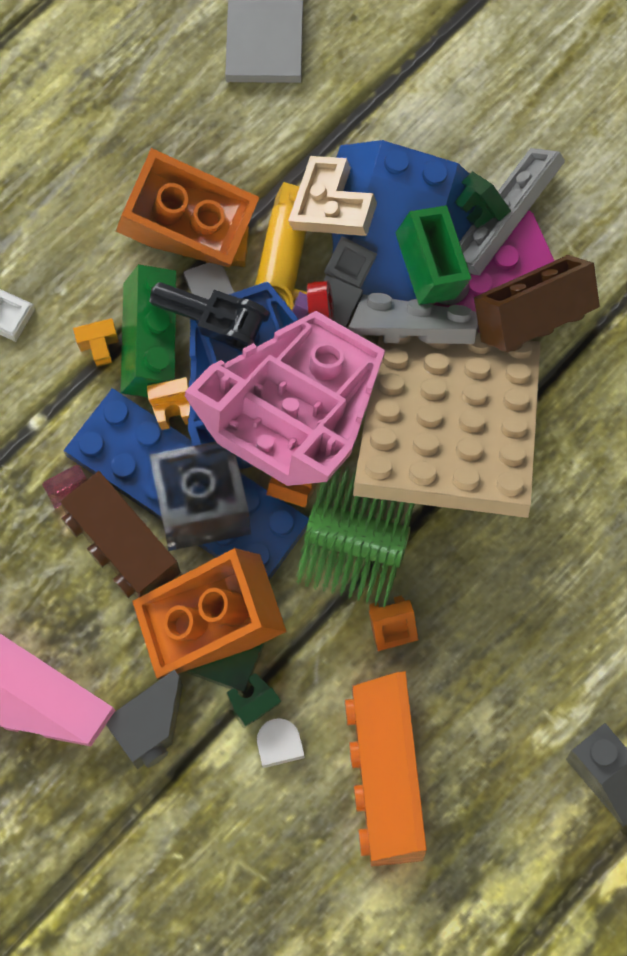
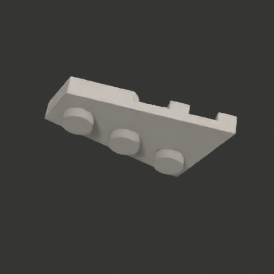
M373 293L362 295L348 329L361 337L362 335H383L384 343H399L400 338L418 336L425 343L475 344L479 327L476 312L466 306L453 305L442 307L432 305L431 303L418 305L417 299L403 301L392 299L387 294Z

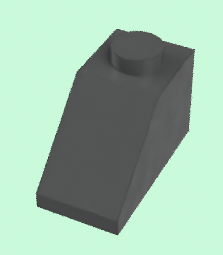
M175 670L115 711L106 724L137 770L143 765L150 768L159 763L168 755L166 749L173 744L183 689L181 679Z
M604 723L572 749L566 760L621 826L624 827L627 824V748L607 724Z

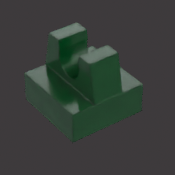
M472 171L462 181L465 189L455 203L458 208L466 213L475 206L473 212L466 218L476 228L481 227L492 218L501 221L511 212V209L494 185Z
M256 673L248 677V681L254 689L251 697H241L235 688L226 693L235 713L234 715L243 728H246L281 703L273 688H270Z

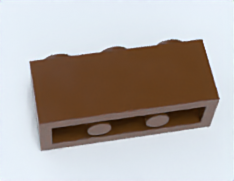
M570 255L559 258L473 297L481 342L496 347L503 352L516 351L523 346V343L536 337L550 335L554 332L555 328L568 322L579 321L585 317V314L600 307L594 262Z
M100 471L96 472L60 501L66 513L61 518L64 524L76 538L81 534L91 543L87 548L88 552L102 568L109 564L115 571L117 576L113 578V581L127 598H130L133 594L139 598L172 581L181 573L177 560Z

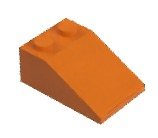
M151 148L122 212L116 232L151 248L230 268L260 197Z
M234 548L132 601L157 679H162L173 670L179 674L250 650L287 632L261 555Z

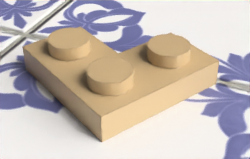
M310 156L288 219L292 230L367 236L377 201L373 193L343 191L351 169L347 158Z

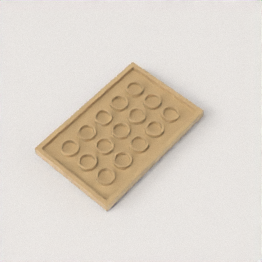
M477 333L475 344L425 343L418 336L400 338L399 343H384L383 335H379L377 346L384 349L385 353L367 405L353 496L528 518L531 506L541 342L529 340L523 343V346L516 351L503 352L496 347L481 342L480 333Z

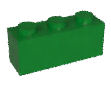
M138 264L123 283L121 394L148 397V385L175 380L176 314L153 306L149 301L151 290L157 283L161 282L176 288L175 270Z

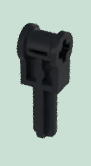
M161 282L153 286L149 300L153 306L199 322L197 326L201 335L226 343L240 351H243V348L253 343L256 345L254 340L262 322H267L270 317V312L265 307L248 299L237 298L217 290H213L210 299H206Z

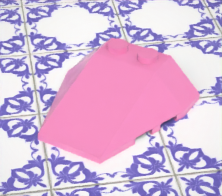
M315 311L274 332V338L259 346L253 343L243 348L240 356L226 363L220 360L210 365L185 391V398L217 444L286 486L327 482L352 453L385 350Z

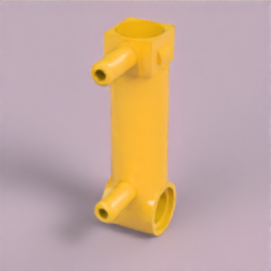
M283 182L275 197L255 285L268 281L292 310L299 292L307 295L306 291L295 289L307 231L292 230L288 222L299 186Z

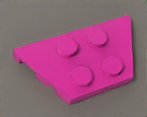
M527 211L480 275L470 274L471 280L469 281L470 289L468 295L461 302L454 305L466 306L476 312L473 297L554 261L535 216L531 211ZM436 302V303L434 304V305H436V306H442V307H450V306H453V305H443V304H440V303H438V302Z

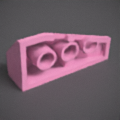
M0 634V727L9 731L18 732L20 730L40 734L45 738L91 747L116 710Z

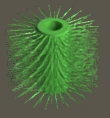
M337 470L333 474L330 483V479L327 482H321L319 497L317 490V499L313 505L304 536L305 548L300 559L301 564L298 573L302 579L307 565V577L311 582L312 575L316 572L315 568L318 558V570L315 576L318 584L319 580L321 581L323 569L325 571L326 567L324 578L329 583L334 567L335 576L333 582L338 586L345 560L346 565L343 571L341 589L345 591L344 587H346V583L348 584L350 571L352 573V568L355 567L349 588V596L352 597L351 593L355 590L357 578H359L360 569H362L361 564L363 565V559H365L366 563L361 574L362 578L357 595L358 599H360L363 588H365L367 575L369 576L371 561L372 563L375 561L366 595L367 604L372 594L373 586H375L380 563H382L383 569L375 598V605H377L386 580L388 566H393L384 598L383 607L385 608L390 591L392 590L394 577H396L397 568H400L411 529L409 524L415 504H409L404 525H401L400 522L406 502L399 504L395 522H392L397 501H391L386 520L383 517L388 506V500H381L378 515L377 506L380 499L373 498L371 507V499L367 497L364 499L363 497L360 513L362 497L355 496V500L353 499L355 479L353 476L352 480L350 479L347 492L346 485L348 479L343 472L340 485V472ZM369 505H370L369 516H368L367 510H368V507H369Z

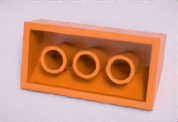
M406 671L354 685L352 686L353 699L345 700L347 725H356L357 741L349 742L352 768H360L362 785H354L356 812L365 811L367 827L366 829H358L361 856L370 855L371 867L422 862L427 851Z

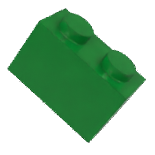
M447 205L410 211L395 234L418 305L456 299L471 280V276Z

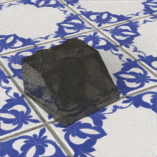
M215 441L149 455L168 551L251 534L249 510L235 454L223 448Z

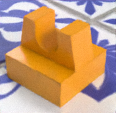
M112 318L73 328L80 351L91 349L97 367L112 363L108 345L119 342Z
M187 377L147 386L148 400L152 405L155 417L162 430L170 429L169 418L181 415L185 425H188L190 403L185 398V391L189 388Z

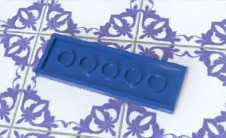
M113 388L63 450L68 458L93 475L100 471L115 490L214 557H218L234 548L260 554L269 581L307 529L308 517L284 501L266 495V489L237 470H201L192 441L171 426L170 429L162 430L153 414Z

